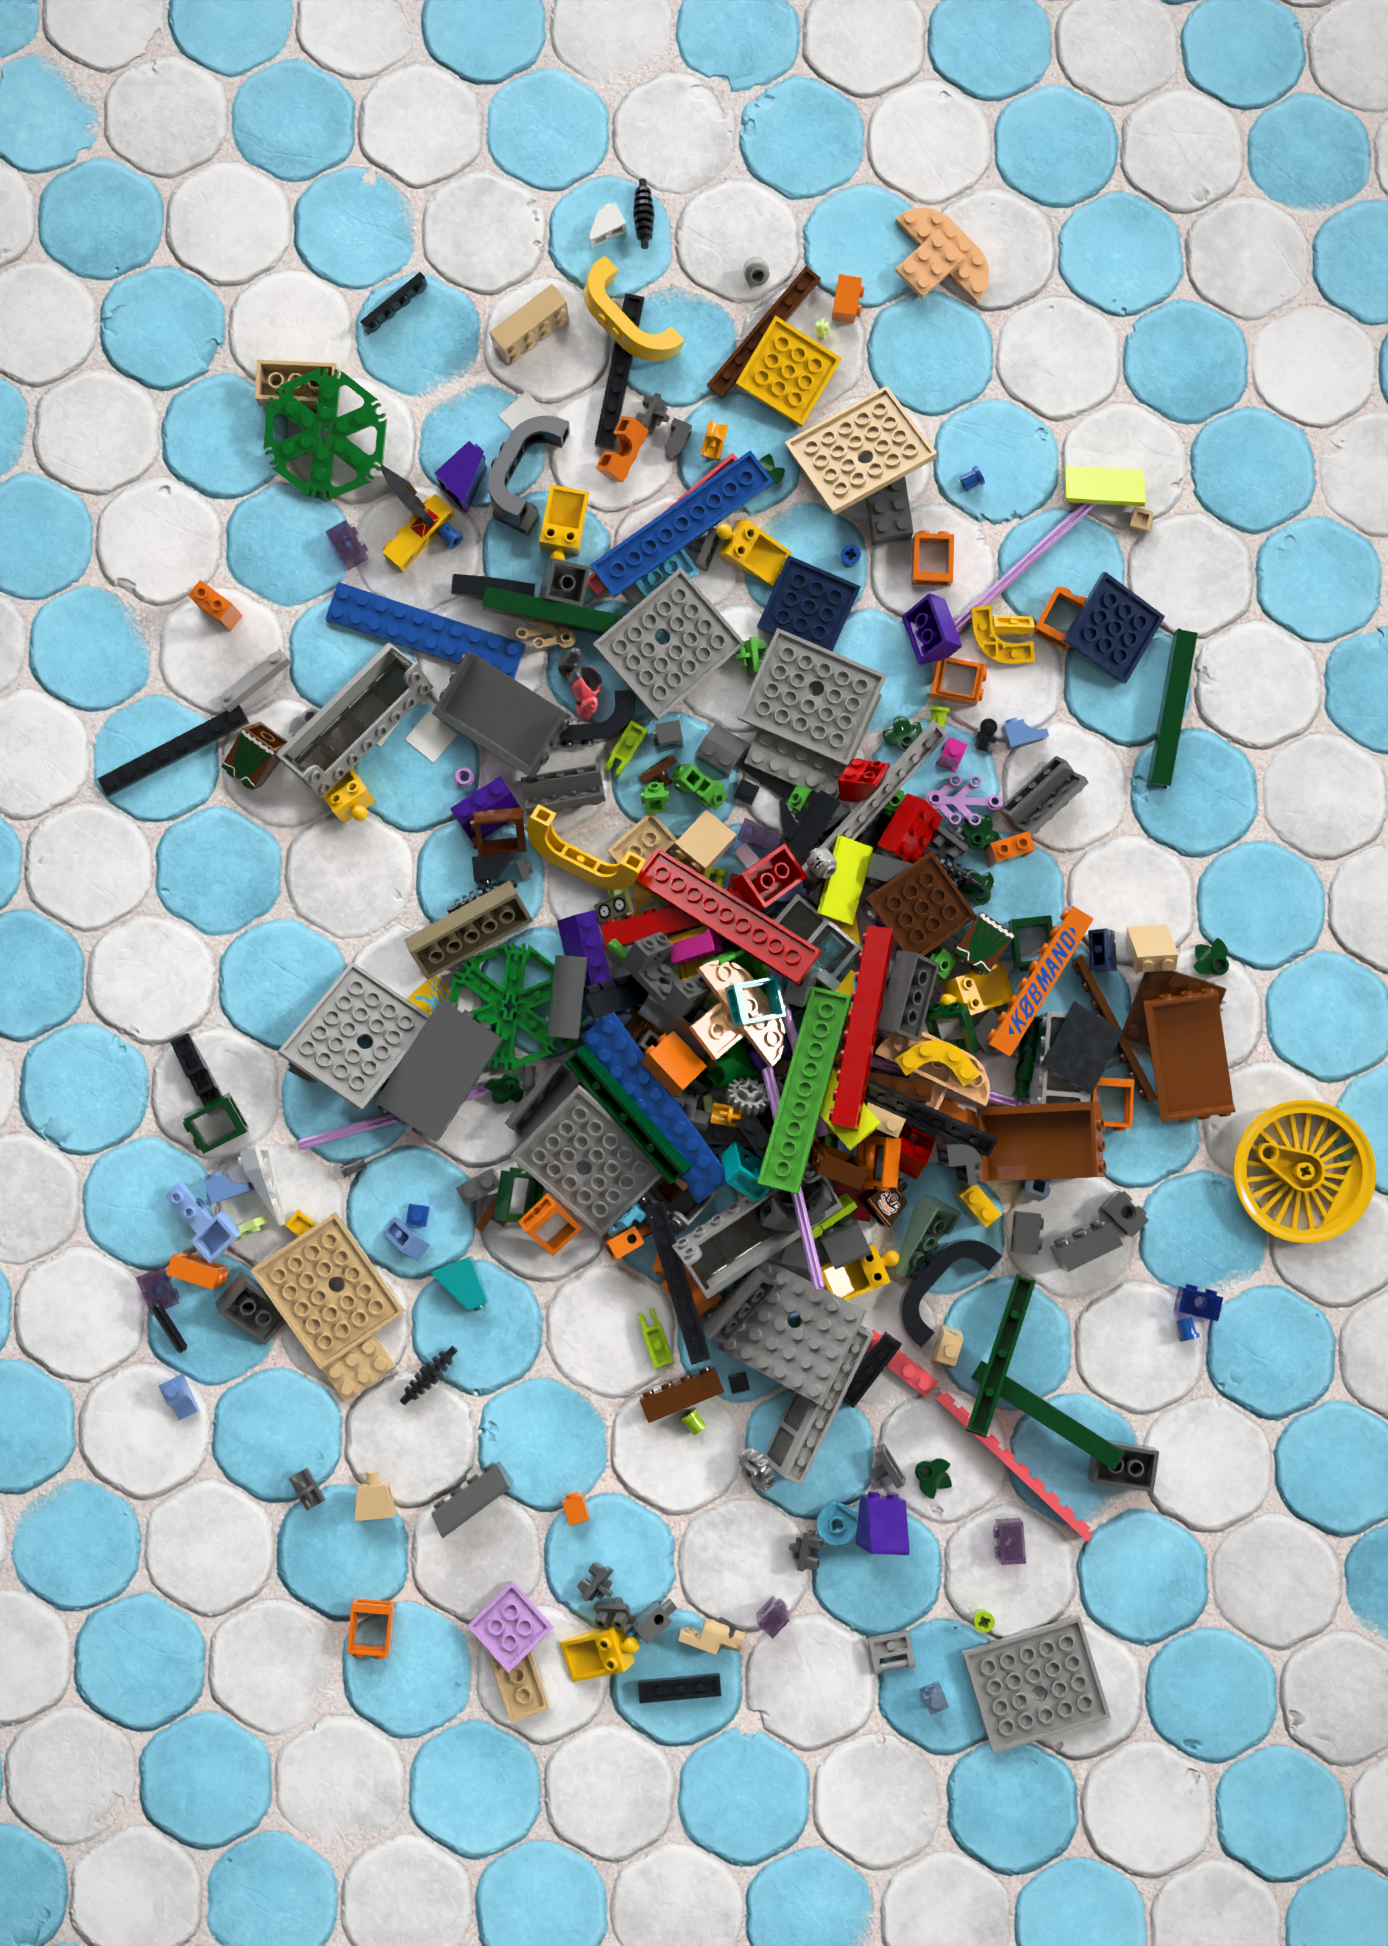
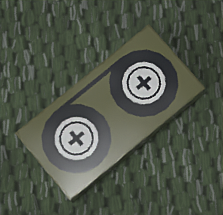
M628 891L594 905L600 924L634 911Z

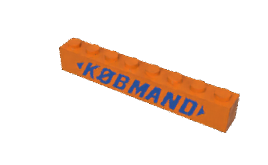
M1074 906L1064 909L1059 917L1061 919L1060 924L1052 928L1049 934L1051 936L1049 942L1044 943L1038 952L1041 954L1037 961L1033 960L1028 968L1030 971L1027 978L1023 977L1018 985L1020 990L1017 995L1013 994L1007 1003L1009 1008L1006 1013L1003 1011L997 1019L999 1023L997 1028H992L986 1038L989 1040L986 1045L1006 1057H1011L1094 918Z

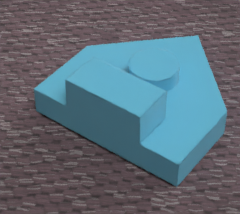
M636 1202L615 1223L616 1227L612 1226L608 1230V1234L614 1237L622 1230H627L634 1222V1219L641 1222L647 1215L646 1211Z

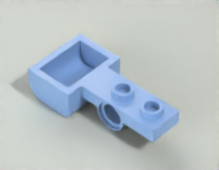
M183 1182L177 1183L165 1195L167 1200L195 1231L196 1235L190 1241L209 1264L213 1263L242 1234L238 1229V1225L226 1212L218 1213L212 1218L207 1212L209 1210L207 1203L201 1198L194 1197Z

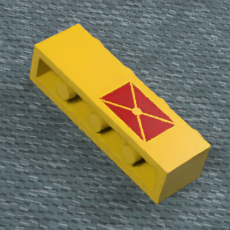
M436 494L428 497L423 503L426 507L424 511L435 522L431 528L427 527L412 514L410 522L406 526H402L397 531V536L392 541L389 540L383 547L382 553L385 558L402 573L436 537L439 527L449 522L455 516L454 510Z

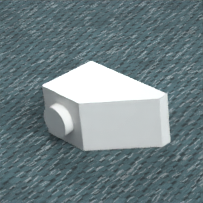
M616 202L611 205H604L597 212L589 235L591 248L627 232L626 222Z

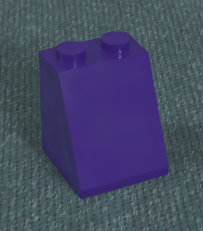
M470 441L434 472L439 486L465 513L471 507L487 468L486 458L483 455L484 451L478 444L473 445Z
M869 1491L868 1495L860 1494L855 1544L870 1554L909 1555L906 1500L900 1498L899 1494L887 1492V1495H880V1493Z

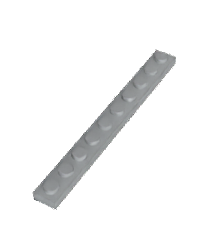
M932 721L885 773L877 787L859 802L819 849L826 848L833 855L838 836H844L852 840L856 839L946 738L947 733L937 722ZM806 862L802 869L808 876L807 879L815 885L820 878L813 874Z

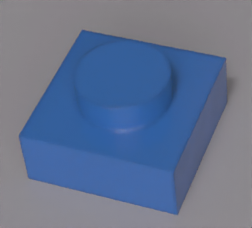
M410 1203L406 1224L426 1227L430 1206Z

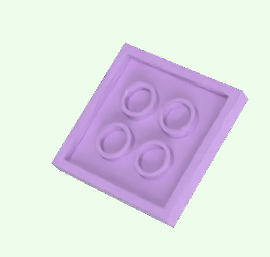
M514 1581L467 1625L508 1673L555 1628Z

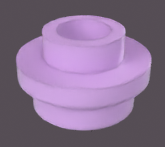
M462 767L456 771L454 779L460 787H469L473 784L475 777L471 769ZM464 774L468 775V779L466 781L461 780V777Z

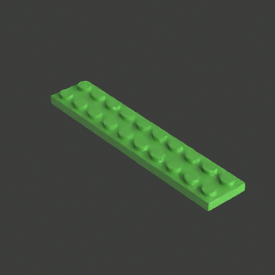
M814 986L811 988L757 1182L760 1185L799 1194L849 1012L851 995Z

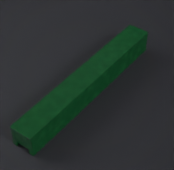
M488 586L485 588L482 603L484 611L601 636L624 617L619 614Z
M1178 628L1173 633L1147 780L1148 787L1153 786L1167 789V786H1171L1198 635L1196 632L1181 630V628Z
M585 1044L575 1050L574 1054L564 1062L670 1185L676 1180H680L692 1168L688 1161Z
M1019 1274L1015 1276L966 1428L967 1432L984 1438L987 1436L1036 1283L1034 1279L1030 1280Z
M981 1360L971 1377L980 1384L987 1363ZM1008 1376L1005 1377L1000 1393L1001 1398L1115 1470L1125 1454L1123 1450Z

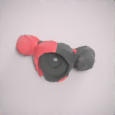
M573 648L567 652L565 657L559 660L558 670L568 679V683L572 687L579 719L587 722L597 709L598 701L595 696L603 687L600 685L602 678L595 668L579 665L582 656L581 650Z

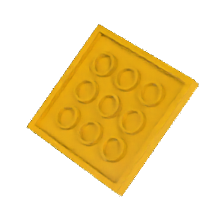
M775 316L735 386L802 427L842 358Z

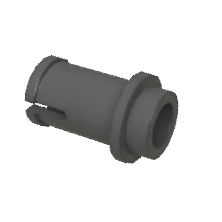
M523 1066V1083L520 1086L525 1091H532L535 1087L536 1067Z
M362 1156L340 1166L344 1178H350L352 1174L367 1168Z

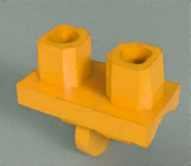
M709 421L700 456L720 461L728 425Z
M714 1102L710 1123L737 1128L735 1123L747 1116L746 1111L739 1113V1108L733 1109L731 1105Z

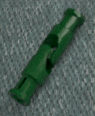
M1034 1017L1020 1040L1019 1062L1015 1070L1014 1079H1016L1012 1096L1030 1098L1028 1092L1034 1073L1033 1063L1036 1058L1039 1042L1038 1029L1039 1023L1042 1022L1040 1018ZM1027 1044L1031 1046L1032 1053L1023 1052Z

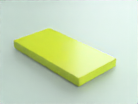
M1065 466V502L1145 506L1143 470Z
M844 836L837 837L833 856L837 860V870L832 876L826 878L817 914L853 925L873 847Z
M833 1068L820 1116L846 1147L852 1150L879 1127L881 1122L863 1104L859 1131L839 1129L832 1126L831 1121H829L830 1109H834L833 1091L837 1089L839 1082L836 1080L837 1071Z

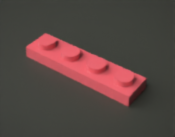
M875 1330L872 1332L874 1335L868 1345V1352L871 1351L881 1338V1335ZM900 1350L896 1352L886 1365L925 1398L938 1383L935 1378Z

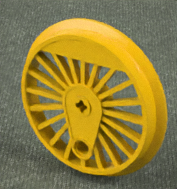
M1294 1100L1280 1103L1267 1109L1250 1123L1236 1148L1233 1177L1236 1192L1242 1206L1261 1228L1283 1240L1297 1243H1317L1330 1240L1346 1232L1364 1214L1375 1189L1376 1163L1368 1138L1350 1116L1338 1108L1323 1102ZM1295 1113H1305L1301 1150L1294 1118ZM1314 1114L1322 1117V1120L1307 1150L1311 1116ZM1286 1115L1288 1116L1293 1148L1277 1120ZM1328 1121H1330L1338 1128L1313 1153ZM1272 1123L1284 1146L1278 1145L1263 1129ZM1343 1132L1349 1143L1320 1158L1319 1156ZM1258 1135H1261L1268 1142L1259 1143L1258 1145L1253 1144ZM1351 1147L1353 1148L1354 1153L1350 1160L1324 1165L1323 1162ZM1265 1148H1268L1270 1152L1267 1158L1263 1156ZM1250 1149L1254 1150L1253 1154L1258 1162L1247 1161ZM1247 1165L1267 1168L1271 1174L1247 1177ZM1347 1166L1343 1175L1325 1172V1169ZM1300 1168H1303V1171H1305V1174H1302V1172L1300 1171ZM1276 1177L1279 1179L1252 1194L1250 1192L1248 1182ZM1324 1177L1336 1178L1341 1180L1339 1182V1185L1336 1186L1324 1180ZM1284 1183L1260 1209L1254 1199ZM1323 1184L1334 1190L1335 1193L1333 1197H1331L1320 1185ZM1289 1188L1275 1219L1272 1220L1265 1212ZM1314 1189L1329 1202L1327 1210L1324 1209ZM1301 1191L1308 1229H1297ZM1308 1191L1322 1216L1319 1227L1314 1226ZM1295 1192L1289 1228L1281 1225L1280 1221Z

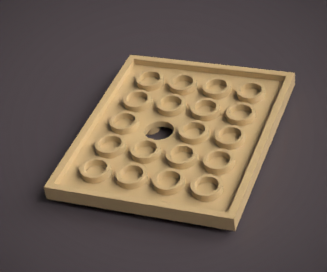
M888 386L881 388L785 442V447L833 515L938 458L937 452ZM862 453L873 455V459L869 463L859 462L858 457Z
M334 1212L250 1270L320 1370L405 1312L403 1306L337 1212ZM331 1278H342L345 1283L344 1289L340 1292L332 1291L329 1288Z

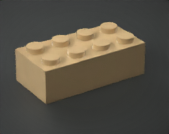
M553 284L490 331L493 348L507 365L518 361L522 356L521 354L527 350H532L538 341L542 338L546 339L552 334V330L558 326H563L568 321L567 302Z
M257 360L255 399L260 407H267V402L275 407L276 404L272 403L269 398L272 397L275 400L280 398L279 393L275 391L276 388L285 392L279 385L318 368H322L321 373L324 376V367L328 368V375L332 377L334 370H339L337 363ZM310 381L295 388L293 396L309 409H317L319 385L316 381Z

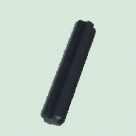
M156 1301L152 1303L150 1310L178 1353L185 1351L187 1344L161 1302Z

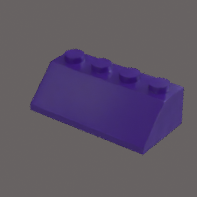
M596 911L575 914L558 920L557 924L565 956L586 957L588 959L585 987L611 980Z

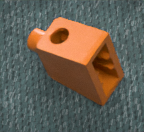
M646 1223L638 1228L631 1226L627 1230L604 1241L603 1244L612 1260H618L643 1245V1238L649 1236L651 1231ZM630 1235L633 1237V1242L631 1243L627 1240V1237Z

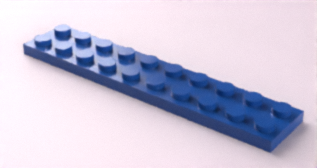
M750 450L590 564V567L611 596L615 598L705 534L710 528L719 524L772 486L774 481Z
M340 582L337 584L325 618L326 621L459 664L464 654L471 652L513 679L516 677L526 647L525 643Z
M612 1012L583 1033L581 1038L590 1051L692 1166L682 1179L689 1186L687 1189L696 1202H701L725 1185L726 1178L723 1166L676 1099L641 1063L645 1055L617 1015Z

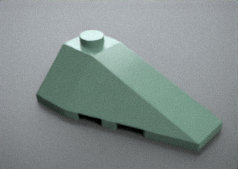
M922 1194L912 1210L895 1273L898 1276L911 1278V1275L924 1263L926 1254L932 1248L936 1249L940 1245L938 1241L944 1234L948 1235L953 1230L962 1213L935 1197Z

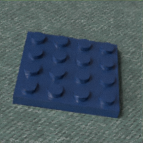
M788 555L759 620L757 629L774 636L777 628L833 652L861 586Z
M1102 572L1064 636L1063 641L1119 682L1125 684L1165 616L1107 572Z

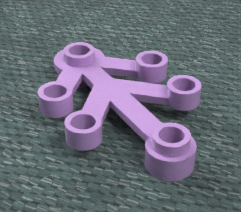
M952 775L949 782L939 791H929L925 796V800L935 810H939L952 826H957L960 823L961 816L958 813H952L946 805H953L968 820L970 826L977 827L981 822V817L978 814H973L966 806H984L990 812H997L1003 803L998 795H991L988 798L966 797L973 789L980 787L982 780L977 775L972 776L969 783L953 797L946 795L953 788L960 786L962 779L959 775ZM952 779H957L959 783L954 784ZM972 780H977L978 785H974ZM932 797H937L939 801L933 802ZM991 800H997L998 804H992ZM951 817H956L958 822H953ZM971 818H977L978 822L973 823Z

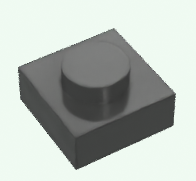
M524 858L516 860L524 882L532 879L530 874L533 873L530 862H525Z

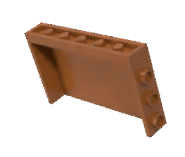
M1203 988L1198 993L1183 991L1177 996L1162 994L1156 999L1143 1000L1161 1122L1173 1120L1187 1122L1190 1118L1208 1119L1211 1115L1218 1114L1220 1117H1226L1236 1112L1233 1104L1218 999L1219 993L1217 990H1213V988Z
M1089 1101L977 1108L976 1128L998 1137L997 1143L989 1157L980 1154L983 1162L977 1166L980 1181L1104 1177L1107 1166L1105 1160H1103L1105 1141L1102 1139L1104 1120L1101 1118V1102Z

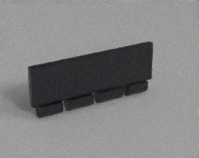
M812 789L805 800L811 807L808 808L802 805L794 818L801 822L798 826L792 822L784 835L790 839L789 843L782 839L777 846L778 848L785 843L801 868L842 803L822 790L818 793Z
M631 974L584 987V998L592 1019L644 1004L649 996V993Z

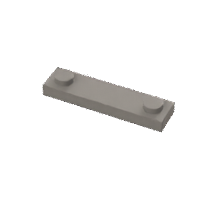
M279 649L234 686L224 691L218 699L225 709L231 712L290 665V660Z

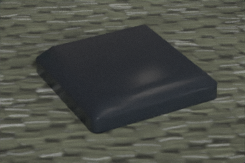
M746 1372L728 1376L732 1394L750 1389Z

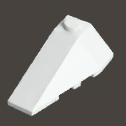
M268 1146L256 1147L240 1152L241 1157L238 1160L241 1169H244L245 1174L278 1225H285L287 1220Z

